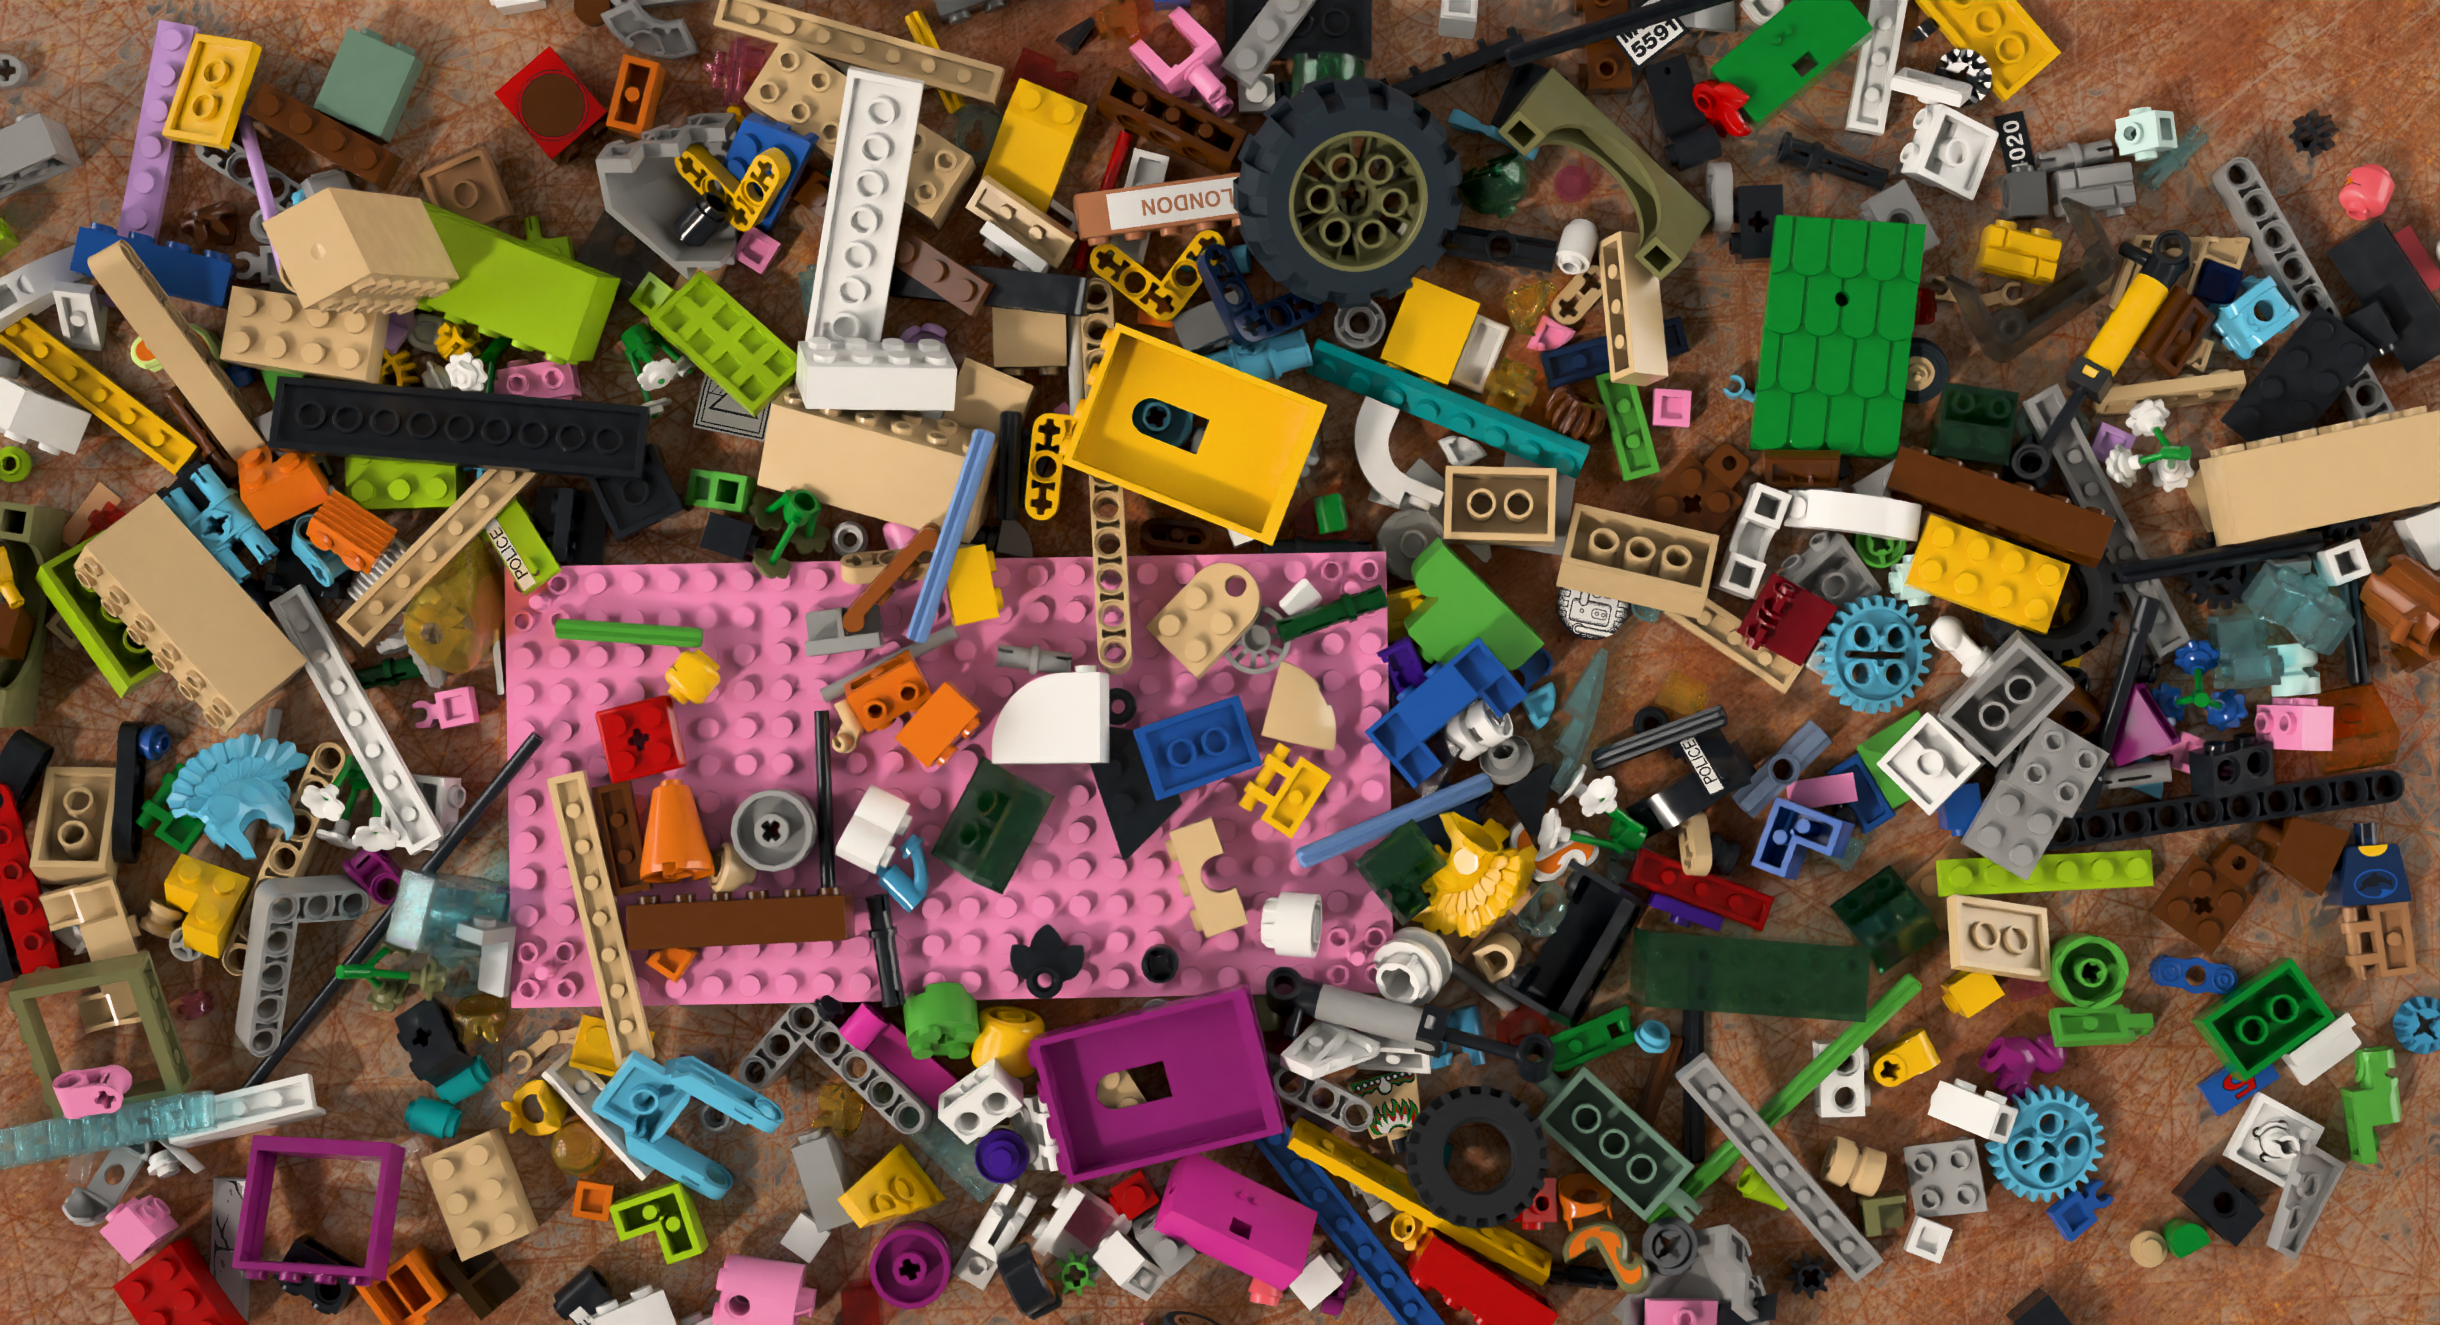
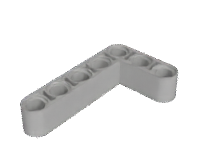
M325 875L272 878L265 880L257 887L253 900L235 1024L236 1035L252 1055L266 1057L274 1053L279 1047L298 923L353 920L360 918L368 911L370 897L351 876Z
M795 1003L746 1056L738 1069V1077L743 1085L751 1089L769 1088L780 1079L809 1046L901 1133H921L928 1129L932 1123V1112L929 1106L867 1050L862 1052L851 1045L840 1034L839 1029L842 1024L836 1018L829 1020V1022L823 1021L814 1003ZM806 1008L811 1009L814 1013V1022L809 1028L804 1027L800 1019L802 1012ZM832 1033H836L841 1041L840 1047L835 1053L829 1051L826 1044L827 1038ZM782 1035L786 1036L790 1042V1048L785 1055H781L776 1047L777 1040ZM859 1057L864 1059L867 1064V1071L861 1078L854 1074L852 1068L854 1061ZM758 1062L765 1068V1077L759 1083L752 1076V1069ZM884 1082L889 1083L893 1088V1097L887 1103L879 1097V1088ZM910 1107L917 1109L920 1115V1121L914 1128L910 1127L905 1121V1113Z

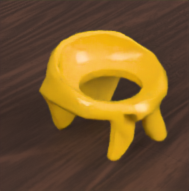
M546 1080L527 1082L516 1089L512 1102H501L502 1108L510 1112V1134H513L519 1128L528 1135L533 1136L552 1134L560 1130L568 1111L567 1102ZM528 1095H538V1102L544 1111V1118L540 1123L529 1121L523 1114L522 1104Z

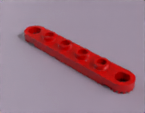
M0 782V793L4 800L0 808V898L22 974L34 973L39 966H47L51 969L61 968L63 965L54 931H50V924L43 904L39 899V896L43 894L40 882L29 867L31 851L20 813L17 810L13 796L14 793L9 786Z

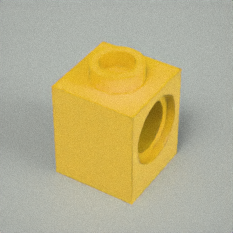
M1961 970L1940 984L1946 993L1942 996V999L1953 1014L1958 1012L1966 1018H1970L2005 995L1993 975Z

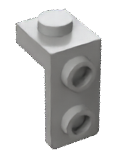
M475 915L473 920L457 922L456 937L482 946L478 989L502 998L509 995L516 926L497 920L496 917L490 915Z

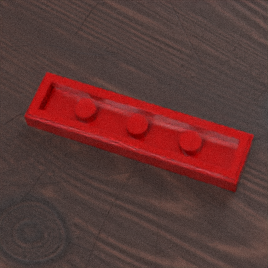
M1641 847L1636 851L1626 881L1759 931H1763L1775 898L1708 873L1705 877L1686 875L1681 862Z

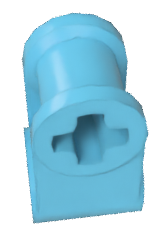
M314 514L303 515L295 522L291 549L310 569L319 583L325 587H330L334 584L336 577L348 569H352L347 567L339 555L334 554L332 550H321L311 540L301 536L306 534L309 521L314 516Z

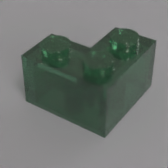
M1413 819L1396 828L1390 836L1374 848L1366 851L1360 859L1353 863L1402 926L1431 905L1419 886L1447 865ZM1388 889L1392 895V900L1384 890Z

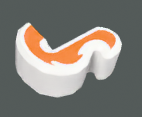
M1518 821L1510 829L1511 835L1507 839V847L1521 850L1533 843L1522 823ZM1580 829L1574 831V833L1595 837L1589 832ZM1572 840L1568 842L1557 841L1555 847L1550 849L1548 854L1538 851L1534 860L1536 868L1532 874V879L1539 882L1555 880L1564 873L1572 858L1586 867L1597 858L1599 847Z

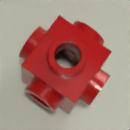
M1544 1178L1543 1182L1545 1184L1543 1189L1534 1198V1203L1517 1215V1218L1508 1222H1521L1522 1230H1544V1223L1557 1222L1560 1201L1556 1193V1178Z

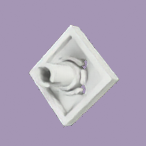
M2257 1092L2222 1155L2284 1188L2292 1160L2297 1156L2295 1151L2300 1150L2299 1138L2316 1146L2325 1127L2267 1095ZM2259 1127V1129L2255 1131V1134L2258 1136L2254 1137L2252 1131L2254 1128ZM2263 1152H2265L2266 1154H2268V1156H2266V1155H2263V1156H2262V1159H2264V1160H2266V1161H2261V1160H2260V1157H2259V1156H2260V1154H2262Z

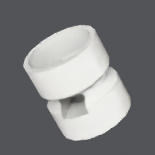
M1481 699L1469 706L1468 710L1462 711L1443 729L1446 741L1452 751L1461 759L1470 761L1487 751L1488 747H1494L1511 737L1513 724L1508 712L1503 717L1498 718L1488 704Z

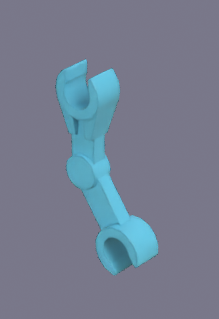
M1453 109L1449 117L1448 123H1451V127L1466 133L1485 135L1486 138L1492 141L1500 142L1512 148V153L1525 161H1529V159L1534 161L1539 151V147H1537L1526 156L1522 155L1498 133L1499 128L1481 124L1479 120L1461 110Z

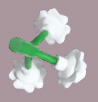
M499 336V339L495 338L484 353L474 358L469 352H465L462 355L453 354L450 356L451 363L447 364L445 368L435 364L433 361H427V370L421 374L424 386L426 388L451 390L453 386L459 387L461 391L481 392L484 389L483 383L486 382L485 393L493 394L497 359L512 342V339ZM485 363H488L487 374L483 370Z
M2146 399L2142 403L2136 404L2130 410L2129 414L2131 417L2126 420V425L2132 429L2134 436H2139L2142 433L2145 437L2156 436L2163 447L2160 452L2146 456L2137 454L2133 456L2130 449H2125L2121 444H2116L2115 449L2110 450V456L2105 460L2107 475L2113 481L2122 483L2126 488H2130L2132 483L2137 481V470L2144 468L2147 463H2151L2148 466V470L2153 476L2152 483L2155 487L2163 485V489L2166 492H2171L2175 488H2186L2188 486V479L2194 475V470L2189 465L2192 451L2188 446L2171 445L2162 432L2163 427L2166 425L2165 419L2169 417L2170 411L2164 407V402L2161 399L2154 402L2151 399Z

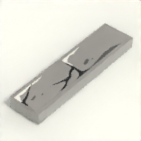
M217 1176L213 1178L210 1272L244 1320L246 1319L248 1322L250 1279L245 1278L246 1272L231 1268L246 1177Z

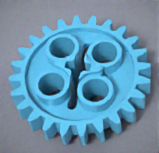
M1871 595L1870 600L1868 597H1857V605L1854 602H1845L1844 608L1846 613L1836 611L1834 617L1837 622L1828 623L1826 629L1830 632L1829 635L1820 636L1818 639L1826 644L1825 649L1815 652L1816 655L1825 657V662L1816 666L1818 670H1824L1828 673L1821 680L1822 684H1834L1829 695L1841 696L1839 704L1844 706L1852 704V710L1862 712L1865 709L1866 713L1876 714L1878 709L1882 712H1890L1891 704L1896 707H1902V696L1907 698L1915 697L1911 686L1922 687L1924 685L1918 678L1919 673H1929V669L1922 665V660L1930 659L1932 655L1923 652L1922 647L1931 643V640L1920 638V634L1924 632L1926 626L1914 625L1919 615L1911 612L1906 614L1908 605L1904 603L1896 604L1895 598L1885 597L1883 600L1882 596ZM1860 628L1862 636L1859 643L1856 644L1854 634ZM1891 629H1893L1895 632V639L1893 643L1890 645L1888 642V633ZM1848 650L1902 652V657H1846L1845 652ZM1858 664L1860 674L1854 681L1852 671L1855 665ZM1891 665L1893 668V676L1888 681L1886 678V671L1888 667Z
M2042 1084L2036 1095L2027 1087L2025 1089L2026 1098L2021 1100L2016 1094L2012 1095L2015 1104L2012 1107L2019 1111L2007 1144L1996 1141L1984 1144V1147L1990 1153H1993L1986 1160L1992 1167H1995L1992 1170L1993 1175L1998 1180H2001L2000 1183L2007 1190L2012 1189L2017 1197L2021 1198L2025 1194L2031 1202H2035L2038 1195H2040L2047 1203L2051 1199V1193L2054 1192L2062 1200L2064 1199L2065 1188L2068 1187L2073 1192L2077 1190L2075 1182L2078 1179L2084 1183L2089 1182L2084 1174L2086 1170H2098L2091 1161L2093 1158H2103V1154L2095 1146L2105 1143V1140L2099 1134H2096L2104 1128L2095 1120L2098 1114L2089 1107V1103L2082 1097L2078 1098V1095L2069 1089L2064 1093L2063 1089L2055 1085L2050 1093V1090ZM2050 1113L2048 1121L2039 1125L2041 1118ZM2075 1136L2072 1144L2064 1147L2067 1139ZM2025 1140L2024 1146L2020 1150L2014 1151L2015 1146L2020 1141ZM2050 1163L2045 1172L2039 1173L2043 1165Z

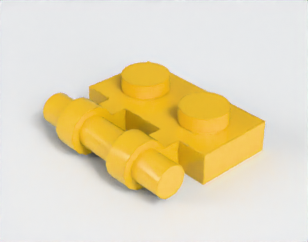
M1278 742L1272 753L1269 754L1267 752L1262 760L1264 765L1254 781L1251 782L1249 780L1244 788L1246 793L1239 805L1252 812L1258 801L1263 802L1268 807L1260 819L1292 839L1332 776L1301 756L1293 768L1283 762L1291 750ZM1278 772L1286 777L1276 795L1273 796L1265 790Z

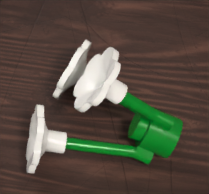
M354 755L347 756L344 767L332 784H327L325 788L321 789L309 785L301 796L302 803L310 808L314 816L336 821L333 830L318 829L315 837L325 840L334 846L345 847L350 850H356L358 846H363V849L369 852H376L381 849H394L396 842L399 840V833L395 830H390L384 825V819L381 818L382 804L375 792L373 817L369 819V826L356 828L352 839L347 835L351 825L349 819L360 789L366 790L371 786ZM348 776V782L353 787L344 806L336 797L340 792L339 787Z
M1583 764L1574 772L1568 783L1563 787L1556 802L1562 804L1565 799L1575 795L1580 799L1579 803L1583 806L1582 813L1586 817H1590L1595 813L1601 814L1604 812L1613 819L1608 830V834L1612 836L1613 841L1571 832L1570 828L1561 826L1558 809L1551 808L1549 813H1545L1542 818L1541 829L1538 835L1540 852L1548 854L1550 849L1555 847L1557 840L1562 842L1572 840L1610 849L1619 855H1622L1625 849L1635 852L1645 840L1647 827L1635 821L1617 807V802L1614 800L1617 794L1614 778L1611 776H1605L1602 780L1597 778L1588 787L1583 784V776L1587 769V766Z

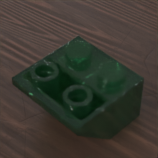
M1946 382L1931 423L1928 444L1929 455L1941 460L1948 457L1957 459L1965 464L1993 468L2008 466L2019 393Z
M1890 865L1830 905L1832 911L1860 952L1880 975L1940 935L1930 910Z

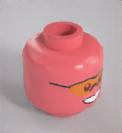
M2364 164L2349 172L2339 193V202L2346 209V214L2355 220L2364 221L2367 218H2376L2385 212L2393 195L2395 184L2390 177V173L2385 168L2376 164Z

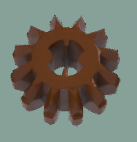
M1569 385L1557 387L1548 398L1547 406L1543 411L1545 420L1551 424L1553 429L1560 431L1562 435H1567L1574 440L1578 439L1581 442L1595 440L1596 436L1604 428V422L1608 417L1607 409L1604 405L1600 404L1598 399L1593 398L1589 393L1581 391L1578 387L1573 389Z

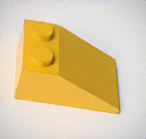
M1019 78L1002 119L981 180L986 175L990 176L1047 214L1087 120L1088 105Z

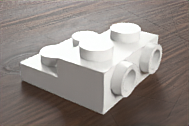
M1944 104L1926 105L1914 118L1913 127L1917 130L1913 141L1908 143L1900 154V161L1904 163L1900 173L1928 187H1938L1964 201H1973L1999 133Z
M1929 711L1885 754L1877 765L1930 816L1986 762L1980 757L1981 754L1966 740H1962L1940 718V713L1937 715L1934 711Z
M411 774L444 834L447 836L458 823L459 808L464 805L466 800V791L461 786L462 778ZM382 806L381 818L384 819V825L390 830L396 831ZM399 836L396 846L405 847ZM444 838L425 850L435 851Z

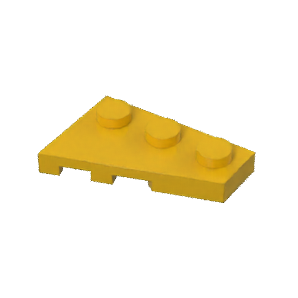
M900 1142L837 1200L859 1228H864L937 1206L946 1198Z

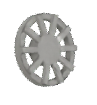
M1261 605L1255 625H1252L1241 636V640H1238L1232 646L1242 645L1244 649L1235 659L1228 650L1224 654L1227 660L1235 668L1248 674H1264L1277 668L1281 660L1284 661L1291 641L1284 643L1283 649L1270 644L1271 640L1280 637L1278 633L1269 634L1268 630L1275 624L1276 620L1283 619L1282 616L1275 610ZM1262 612L1268 613L1273 617L1264 627L1260 626ZM1267 649L1280 654L1275 662L1272 663L1265 652ZM1247 653L1251 654L1250 668L1239 663ZM1257 654H1261L1267 667L1255 669Z

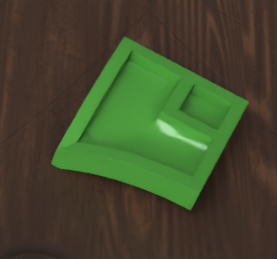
M1918 710L1912 711L1855 747L1892 809L1908 801L1911 797L1877 763L1922 718Z

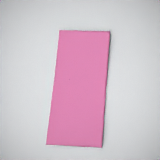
M1853 772L1798 780L1786 787L1789 800L1810 808L1858 801Z

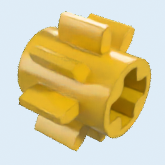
M446 321L437 330L440 337L434 342L441 357L450 362V356L453 354L462 355L465 352H469L473 358L478 356L481 351L477 346L483 340L480 338L477 327L469 323L460 325Z

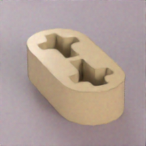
M1590 265L1586 272L1576 274L1557 295L1550 307L1551 317L1555 321L1565 326L1574 325L1602 295L1600 266ZM1594 273L1599 276L1597 281L1598 286H1600L1599 290L1592 287L1583 295L1579 291L1586 282L1583 275L1586 274L1590 277ZM1574 296L1577 297L1580 301L1573 308L1576 314L1575 317L1567 315L1563 318L1560 316L1559 312L1562 308L1558 303L1562 301L1566 304Z
M1699 812L1678 824V839L1684 873L1686 875L1705 877L1710 872L1712 866V847L1707 815L1705 812Z

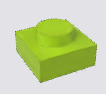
M649 271L628 301L650 318L677 291Z

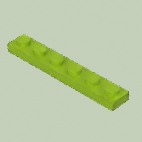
M2151 850L2042 855L2027 881L1987 858L1936 860L1938 897H1949L1954 894L1970 896L2154 886Z

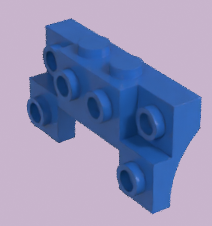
M1479 637L1447 664L1439 661L1424 674L1428 679L1418 688L1412 684L1396 697L1400 703L1365 731L1376 747L1391 761L1414 789L1443 766L1442 762L1425 742L1479 697L1488 704L1498 718H1501L1528 696V693L1514 676L1503 666Z

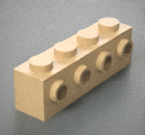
M1619 231L1597 242L1610 377L1613 383L1647 386L1669 377L1659 279L1634 257L1639 245L1640 234Z

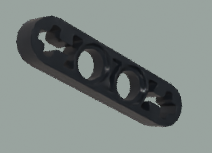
M123 721L118 731L112 856L116 863L136 864L141 854L143 828L136 824L135 821L142 813L141 806L144 804L146 756L141 755L137 747L139 734L146 727L144 722Z

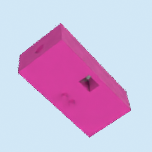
M1199 1154L1182 1157L1171 1169L1153 1229L1284 1291L1303 1272L1318 1212Z

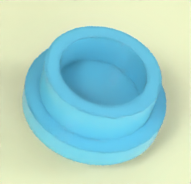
M1646 1020L1637 1027L1634 1033L1636 1042L1648 1053H1663L1667 1051L1670 1045V1031L1659 1021Z

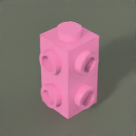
M543 356V362L529 364L528 359L507 362V368L497 370L498 380H494L495 394L563 400L582 397L577 365L570 363L561 365L545 359V356Z

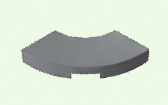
M636 0L627 1L600 14L606 26L621 42L631 49L633 48L644 54L661 59H678L700 52L684 18L675 20L655 18L644 11Z

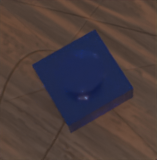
M2212 260L2205 261L2193 296L2212 303H2232L2244 272Z

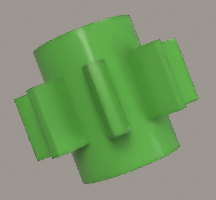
M1070 1249L1069 1258L1066 1261L1062 1258L1056 1259V1264L1062 1268V1271L1055 1273L1053 1280H1062L1064 1284L1063 1294L1068 1292L1069 1289L1076 1290L1080 1297L1086 1284L1090 1287H1095L1096 1281L1089 1274L1098 1271V1265H1089L1087 1261L1089 1257L1088 1251L1083 1256L1075 1255L1073 1249ZM1072 1265H1076L1080 1271L1084 1270L1081 1274V1279L1075 1280L1073 1274L1067 1275Z

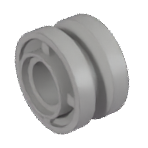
M1371 300L1367 307L1339 308L1334 319L1333 328L1335 336L1342 346L1352 351H1366L1380 341L1385 331L1386 320L1380 306ZM1357 315L1364 316L1369 321L1370 328L1366 333L1357 334L1351 330L1349 320Z

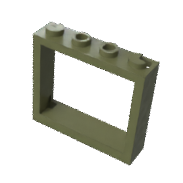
M149 951L19 975L9 990V1007L13 1012H16L20 1023L21 1040L24 1044L28 1045L32 1056L31 1066L33 1073L40 1078L43 1086L44 1103L47 1108H51L55 1121L67 1119L52 1086L55 1078L62 1074V1070L36 997L128 980L162 1078L133 1083L130 1089L123 1094L124 1100L120 1109L184 1097L193 1078Z

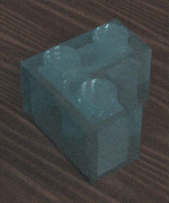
M2265 563L2241 597L2258 619L2286 627L2303 648L2329 656L2333 654L2356 622L2346 610L2347 604L2339 597L2331 594L2327 589L2329 584L2324 579L2312 573L2308 576L2302 575L2287 565H2282L2280 568Z
M2262 612L2207 617L2209 643L2211 647L2220 652L2217 658L2218 666L2212 668L2214 689H2243L2281 685L2280 677L2284 675V661L2282 656L2278 655L2277 648H2265V640L2268 639V625L2266 620L2262 619Z

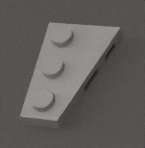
M2301 1138L2298 1141L2300 1150L2295 1151L2297 1156L2292 1160L2266 1243L2267 1246L2295 1261L2347 1164Z

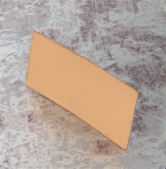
M98 482L80 508L64 526L62 540L73 548L94 536L122 499L101 482Z

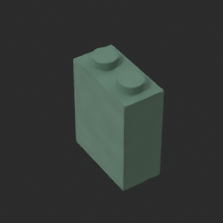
M362 27L361 31L358 32L348 28L313 108L325 116L390 143L424 63L415 57L416 50L409 46L395 42L394 47L381 42L383 36L370 29Z

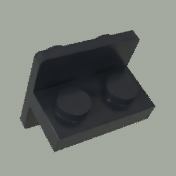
M539 486L537 488L533 524L556 561L582 565H603L608 522L594 492L564 487Z

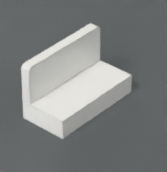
M2336 1008L2331 1012L2336 1019L2281 1057L2300 1084L2308 1085L2362 1045L2360 1039L2352 1030L2356 1023L2348 1012Z

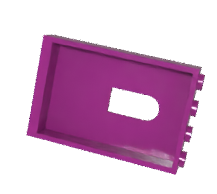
M1249 982L1036 1034L1030 1041L1031 1046L1027 1047L1030 1065L1032 1068H1037L1040 1082H1037L1039 1099L1042 1104L1047 1103L1050 1115L1046 1119L1050 1138L1056 1139L1060 1153H1056L1057 1167L1061 1175L1066 1174L1068 1184L1281 1134L1287 1125ZM1163 1061L1172 1096L1120 1109L1108 1108L1100 1102L1097 1096V1085L1105 1075Z

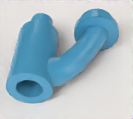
M915 834L899 848L905 860L909 856L912 858L914 868L913 880L896 864L892 867L888 865L887 868L880 865L876 872L880 877L877 883L908 913L926 897L929 885L928 867L921 847L925 839L922 836L919 838Z
M1477 1004L1452 1010L1449 1028L1485 1037ZM1447 1042L1443 1044L1440 1058L1433 1057L1432 1069L1452 1064L1451 1057H1453V1052L1446 1051ZM1462 1047L1463 1053H1469L1472 1066L1486 1063L1483 1052Z

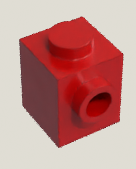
M1144 1167L1132 1169L1110 1184L1112 1195L1108 1197V1200L1119 1216L1124 1213L1130 1221L1160 1202L1161 1194Z

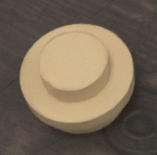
M2141 1231L2133 1237L2130 1243V1254L2133 1260L2143 1267H2156L2167 1256L2168 1248L2165 1239L2154 1231Z

